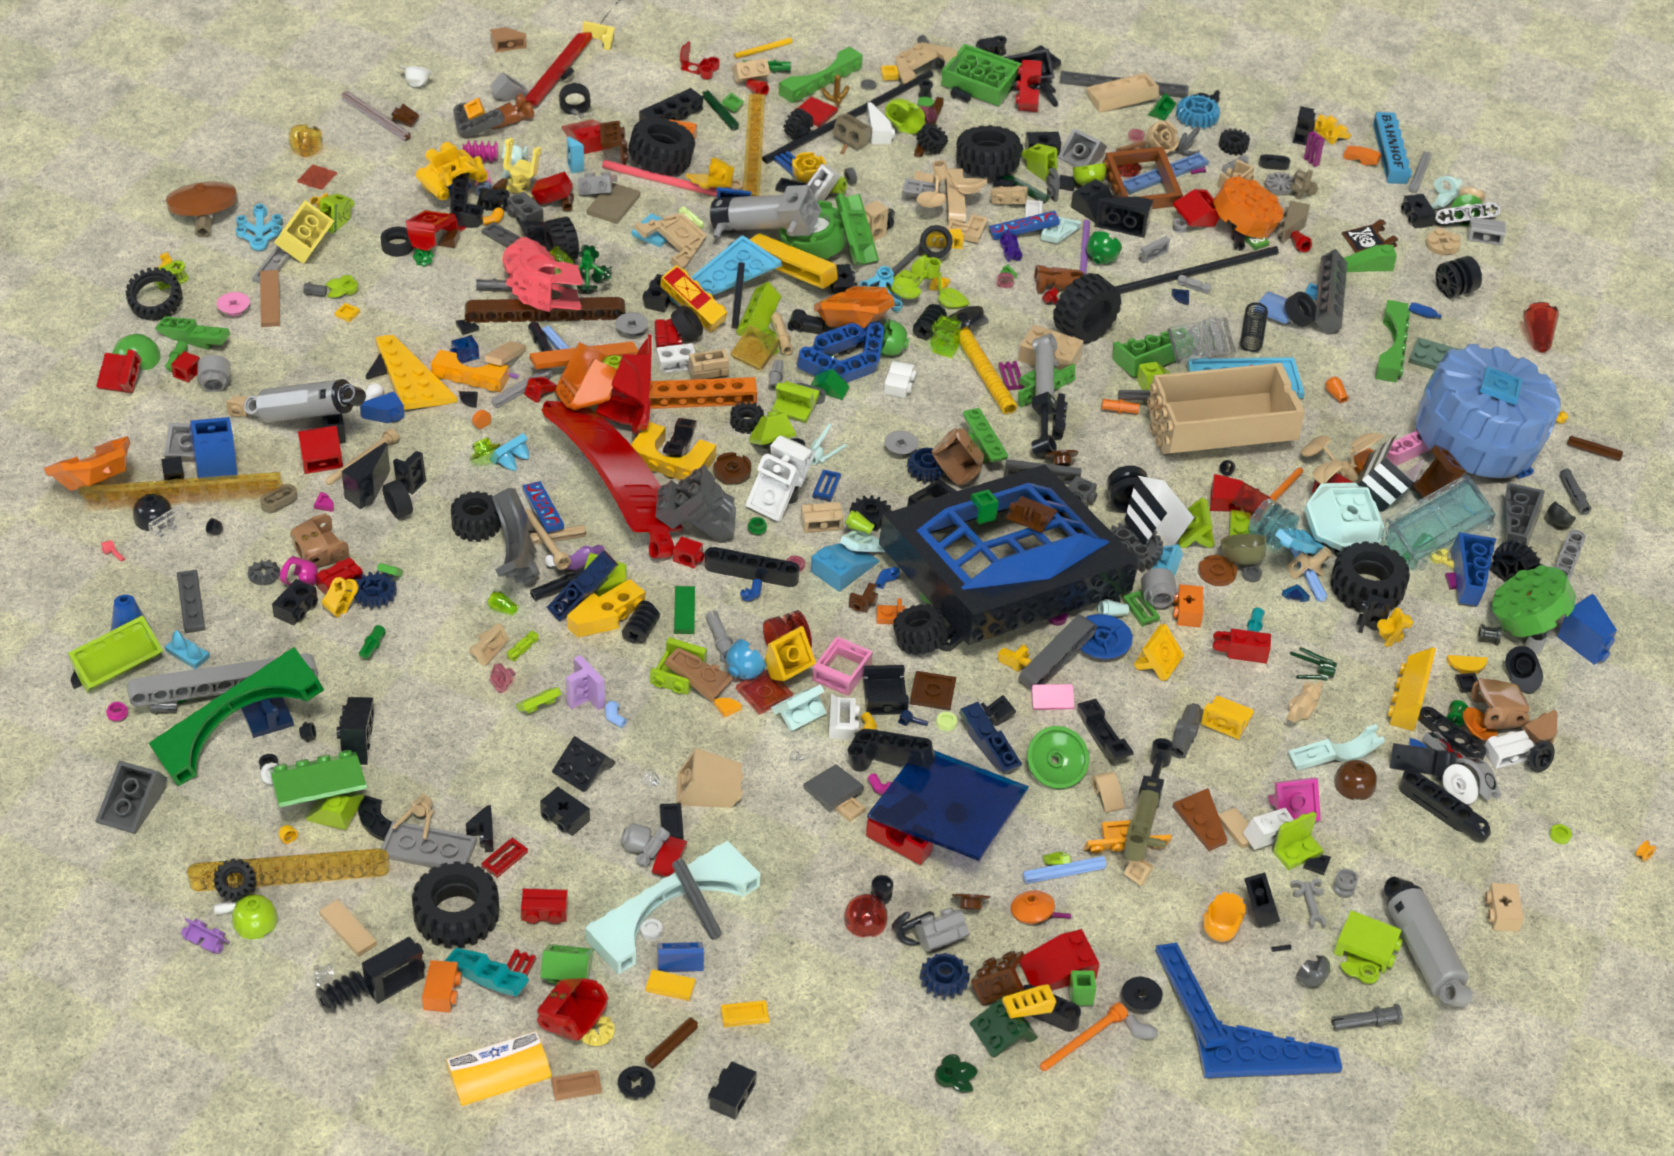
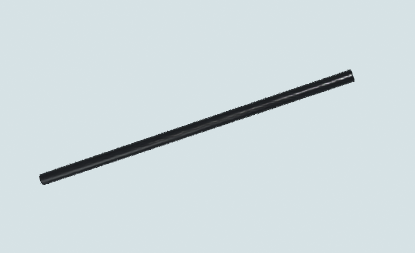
M928 70L906 84H901L868 102L877 107L919 85V81L932 78L934 74L932 70ZM868 102L847 113L857 117L867 112ZM836 119L762 157V161L768 164L774 160L775 156L780 157L782 153L785 155V152H791L833 130Z
M1277 246L1115 287L1122 294L1178 280L1180 275L1190 277L1277 255L1279 250Z

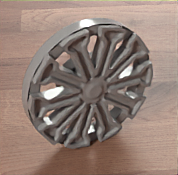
M1274 172V174L1271 173L1266 177L1265 187L1275 194H1291L1294 192L1290 189L1294 179L1290 174Z

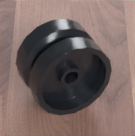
M1134 465L1117 468L1108 476L1107 489L1112 508L1117 512L1127 513L1137 476L1148 477L1146 471Z

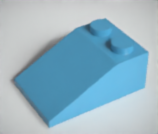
M842 543L825 546L811 556V573L840 592L878 564L879 560L868 552L851 551Z

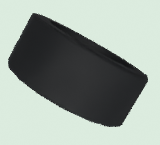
M580 83L565 85L559 93L561 109L569 115L587 112L591 104L590 92L587 87ZM577 93L583 95L585 100L578 105H571L565 101V98L570 94Z
M932 225L921 234L920 248L928 257L942 258L952 248V235L944 226ZM935 231L941 232L946 237V246L940 252H933L926 245L927 236Z
M405 227L388 228L380 236L382 251L389 256H405L410 254L415 248L409 240L407 228ZM394 239L406 240V242L401 244H392L389 241Z
M1299 291L1287 298L1285 310L1293 323L1300 327H1305L1315 321L1316 304L1308 294Z
M683 305L671 313V320L675 328L686 340L693 341L703 333L700 320L689 307Z
M397 479L383 485L382 491L385 502L395 518L399 519L413 512L410 495L400 480Z

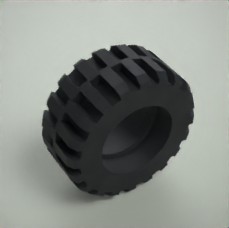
M650 117L646 120L642 119L634 125L628 152L631 159L637 165H640L643 169L650 170L649 172H657L661 175L679 174L690 166L695 148V139L689 129L686 130V127L679 125L678 122H672L666 118Z
M981 125L979 127H972L969 130L967 129L957 139V164L966 174H971V176L994 178L1009 175L1020 164V138L1014 131H1010L1006 127L1002 128L1001 126Z
M1094 273L1081 275L1079 279L1076 278L1072 281L1073 283L1068 284L1065 291L1060 294L1059 300L1055 303L1056 308L1053 310V320L1056 328L1065 335L1083 340V344L1091 343L1092 340L1096 341L1099 336H1103L1106 333L1105 331L1110 329L1112 323L1116 321L1117 314L1120 313V305H1122L1121 294L1118 289L1101 275Z
M1363 541L1360 544L1356 542L1351 544V546L1348 545L1343 548L1335 559L1330 580L1332 591L1337 595V599L1341 603L1345 602V606L1348 608L1353 607L1357 612H1360L1363 600H1368L1369 594L1393 600L1391 610H1393L1394 607L1401 603L1405 596L1410 578L1409 566L1395 549L1391 550L1387 545L1382 546L1378 542L1369 543V541ZM1359 574L1372 575L1379 578L1380 581L1369 580Z
M454 861V864L446 862L442 863L441 867L437 868L435 866L429 870L428 874L424 873L420 877V881L415 884L414 892L412 893L413 915L416 928L426 940L432 939V943L438 946L441 943L444 944L445 948H452V945L464 948L467 943L474 945L478 943L477 939L481 938L483 940L488 936V931L492 932L496 927L495 922H498L500 909L497 884L488 872L485 873V869L479 866L474 867L472 863L466 862V864H461L460 861ZM451 897H465L475 902L469 908L458 912H449L437 907L442 901Z

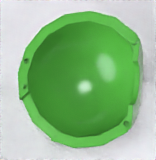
M138 333L129 334L121 338L115 344L112 354L127 355L128 349L135 350L142 358L140 367L143 370L153 369L161 358L158 345L150 337Z

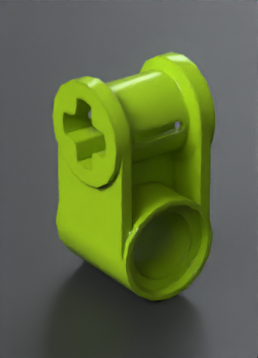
M177 260L158 267L160 270L165 268L166 271H171L176 276L179 284H183L189 279L188 274L185 273V263L183 261ZM155 282L160 290L171 287L164 282Z

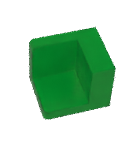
M988 489L973 493L971 501L978 508L977 522L982 524L996 520L999 501Z

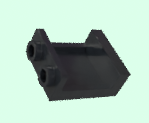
M904 665L864 666L863 687L866 712H869L871 715H900L904 710H908L909 697L906 695Z

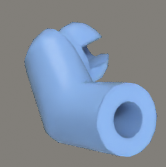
M607 702L605 705L606 719L622 728L627 723V719L618 714V707H620L618 702Z

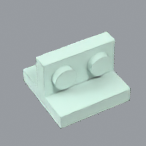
M821 685L806 689L772 706L771 709L774 714L781 713L788 729L793 731L827 713L818 696L824 690Z

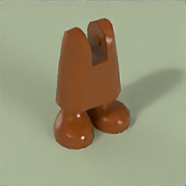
M518 94L515 98L514 106L508 102L496 108L501 110L505 120L500 125L491 129L518 123L523 119L534 118V109L531 103H526L523 94Z
M1036 265L1034 279L1037 282V293H1043L1046 286L1050 284L1052 287L1055 286L1057 290H1065L1068 284L1073 283L1072 281L1076 278L1079 279L1084 273L1075 269L1048 268L1043 265Z

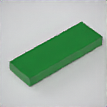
M675 586L674 634H694L695 586Z

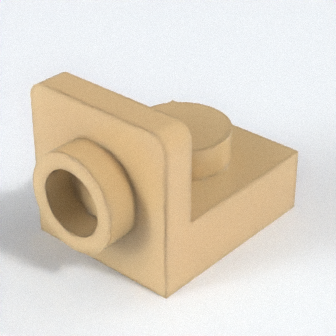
M233 395L231 400L228 399L226 402L228 415L247 417L248 413L244 410V405L248 397Z

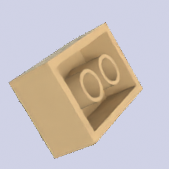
M1033 324L1020 344L1018 361L1036 366L1033 339L1049 333L1053 334L1057 342V350L1054 351V357L1059 363L1054 368L1061 370L1071 364L1076 366L1082 356L1084 341Z

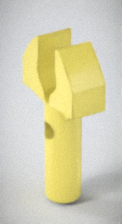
M1435 547V553L1430 551L1429 556L1432 562L1435 564L1443 563L1454 570L1453 560L1447 557L1448 550Z

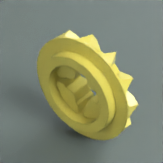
M602 1014L595 1023L599 1028V1034L592 1027L580 1039L585 1044L601 1046L608 1043L614 1036V1023H612L610 1016L605 1017Z

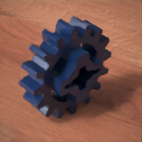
M377 571L376 574L372 575L371 572H368V576L362 574L361 579H355L358 584V591L354 599H356L357 604L362 602V607L369 605L370 609H372L374 606L381 608V604L388 606V601H394V596H397L396 582L393 581L392 576L387 578V573L380 575L379 571Z

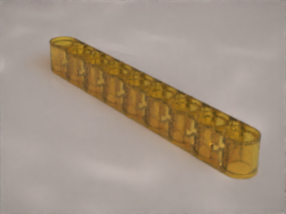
M379 848L242 859L243 862L247 861L254 870L257 881L254 887L374 878L385 876L390 871L388 852ZM223 861L202 862L190 865L187 869L190 888L197 892L216 890L213 880L215 878L214 873L218 871L217 867L219 865H224ZM232 873L227 877L226 884L231 888H237L242 885L244 877L240 873Z

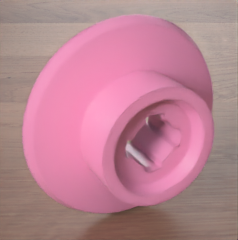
M239 292L226 293L217 300V307L222 312L231 316L241 314L250 304L249 297Z

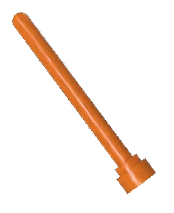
M1297 468L1262 504L1255 505L1250 510V516L1258 521H1262L1267 515V509L1303 474V469Z
M1116 1002L1109 1007L1105 1017L1040 1064V1069L1047 1071L1112 1022H1122L1128 1016L1124 1005Z

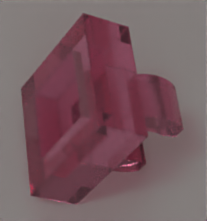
M501 663L494 664L489 681L499 693L507 691L508 685L513 683L511 677L516 676V673L512 668L505 669Z

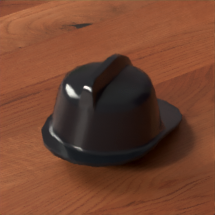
M1526 646L1512 648L1507 653L1505 659L1511 682L1517 684L1523 693H1532L1539 689L1544 678L1537 655Z

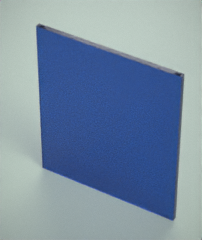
M934 750L936 759L933 764L929 766L906 764L867 814L869 819L980 861L1027 793L1029 786Z

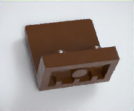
M620 120L600 123L602 149L619 147L622 164L626 165V161L629 160L627 140H625V129L621 127Z
M1010 951L999 959H995V957L989 958L976 971V975L971 980V983L982 1005L997 1001L1004 995L1009 996L1024 990L1015 970V967L1024 957L1023 951L1017 953Z

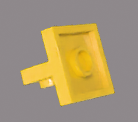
M1160 624L1142 648L1143 652L1139 654L1134 666L1137 670L1154 669L1161 681L1168 680L1184 657V654L1167 624Z

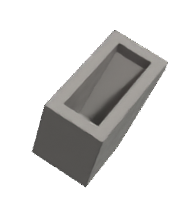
M501 72L490 85L493 91L492 94L498 100H515L518 94H523L525 97L529 93L526 86L504 72Z

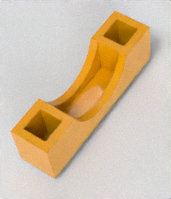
M439 349L431 362V371L437 378L471 385L472 387H480L489 391L501 393L509 380V366L507 365L499 366L488 363L481 367H468L458 361L457 353Z

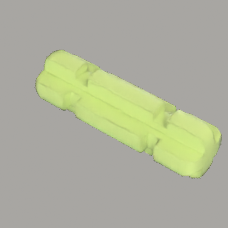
M684 206L679 208L678 214L683 213L700 229L704 228L705 223Z

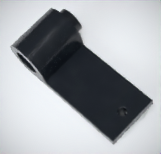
M1393 743L1390 768L1400 770L1413 769L1421 773L1437 776L1436 780L1443 781L1444 771L1449 766L1456 764L1457 753Z

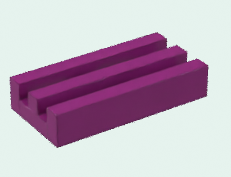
M1312 131L1308 134L1303 159L1305 161L1308 160L1309 164L1313 163L1312 166L1315 168L1320 165L1325 139Z
M1009 361L1006 364L999 362L998 368L1007 390L1024 389V386L1020 384L1021 374L1017 361H1013V364H1010ZM1012 368L1014 369L1018 385L1016 384ZM1005 369L1008 371L1012 386L1009 385Z

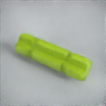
M533 630L527 633L526 636L513 646L514 648L507 651V658L511 661L517 660L520 657L519 655H522L532 644L539 640L538 633H535Z

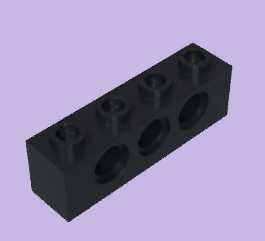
M689 88L640 110L639 121L650 117L677 121L687 118L703 110V96Z

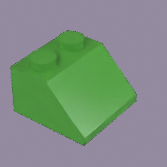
M549 944L543 950L540 978H545L546 982L558 983L562 979H589L594 949Z

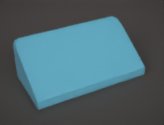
M567 137V165L572 174L584 172V146L575 139Z
M1179 545L1163 546L1161 560H1158L1157 565L1154 564L1152 569H1168L1175 577L1183 556Z

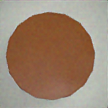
M1210 555L1205 557L1203 561H1200L1198 574L1203 581L1210 585L1226 586L1233 583L1236 579L1237 567L1234 562L1228 561L1227 557Z

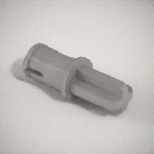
M774 360L772 370L769 372L770 381L768 389L770 391H776L777 383H780L783 379L782 369L784 363L782 360Z

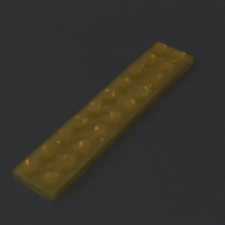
M280 472L81 486L79 487V495L83 499L88 500V502H100V498H108V501L120 500V497L139 499L140 495L148 494L160 495L166 493L168 496H180V492H188V495L200 494V491L205 490L211 494L219 493V489H227L228 492H237L239 488L245 487L248 491L259 490V486H267V489H276L279 485H283V477Z

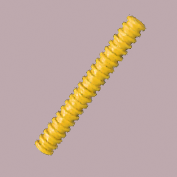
M964 327L956 330L954 335L977 370V373L997 402L1002 413H1013L1017 409L1016 402L969 328Z

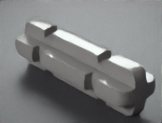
M1242 155L1223 165L1222 172L1226 174L1228 168L1234 170L1237 159L1248 164L1249 157Z
M1184 275L1178 277V285H1186L1187 288L1196 291L1201 290L1205 294H1209L1211 290V285L1208 283L1202 284V281L1190 277L1187 279V276Z
M660 827L656 831V836L652 837L642 850L644 851L643 854L640 853L636 858V862L641 866L647 867L650 863L649 859L653 858L662 847L663 840L666 841L670 836V833L664 828Z

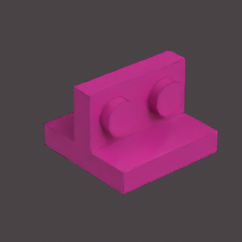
M1312 777L1274 782L1275 794L1268 795L1269 803L1276 807V810L1286 808L1294 820L1302 814L1314 811L1317 814L1315 821L1321 820L1318 778Z

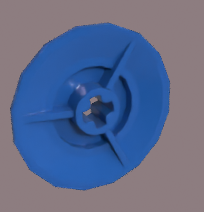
M1104 614L1085 617L1097 625V630L1092 638L1081 648L1084 653L1102 659L1117 658L1125 654L1132 646L1133 635L1130 628L1122 620Z

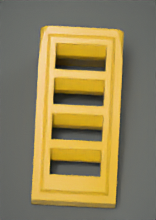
M949 229L953 239L952 248L962 249L964 236L961 229ZM938 231L930 233L926 238L927 247L945 248L947 243L944 234Z
M1049 985L1034 987L1005 996L1002 999L1010 1018L1051 1013L1056 1004ZM1014 1003H1017L1019 1009H1016Z

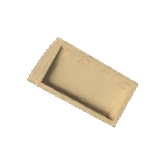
M1147 73L1086 87L1087 93L1099 113L1159 98V86Z

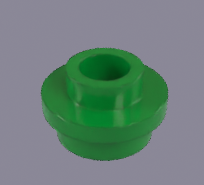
M754 517L748 523V531L752 534L760 535L767 530V524L761 517Z

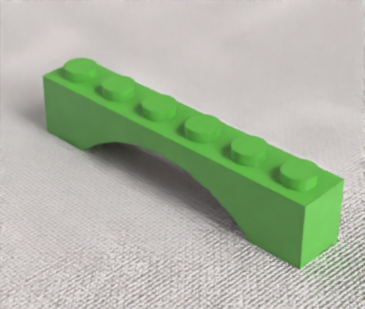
M849 46L839 51L835 61L826 69L810 75L791 76L779 82V95L790 103L800 101L822 87L825 88L833 83L835 75L838 74L842 78L862 68L863 55Z
M1387 300L1383 324L1392 334L1394 344L1386 352L1380 354L1375 379L1397 383L1398 377H1402L1404 368L1402 366L1405 360L1404 354L1408 333L1405 332H1408L1409 322L1407 321H1409L1411 311H1408L1409 303Z

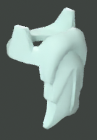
M503 144V151H502V158H503V160H504L505 148H506V147H505V144ZM513 145L510 164L513 166L520 159L527 161L528 147L525 146L524 151H522L520 146ZM504 169L501 179L511 178L509 171Z
M1450 176L1437 178L1434 181V186L1439 196L1435 203L1431 205L1432 208H1445L1459 194L1458 188L1462 184V179H1455ZM1442 180L1450 183L1451 190L1443 189L1444 184Z

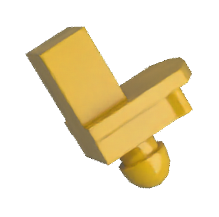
M1024 644L1015 652L1004 647L998 652V661L1018 672L1032 660L1028 658L1030 655L1028 653L1029 648Z

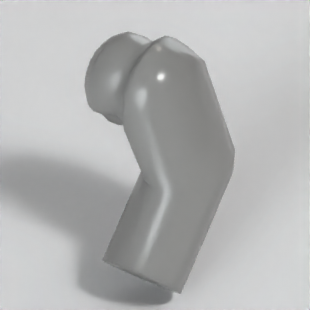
M1134 1014L1128 1015L1125 1018V1022L1134 1037L1153 1039L1157 1036L1156 1027L1150 1024L1139 1023Z

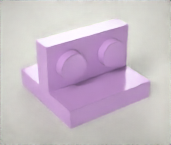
M579 655L574 658V673L566 677L567 705L573 709L589 700L597 710L605 707V680Z

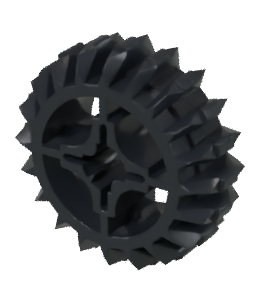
M1519 539L1503 542L1496 548L1492 556L1494 560L1492 564L1496 567L1494 571L1499 573V577L1504 582L1521 570L1535 569L1543 564L1540 563L1541 558L1537 557V552L1532 550V546L1528 547L1526 542L1521 543Z

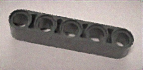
M1077 615L1022 670L1018 680L1030 689H1032V685H1045L1092 638L1097 630V625L1084 616Z

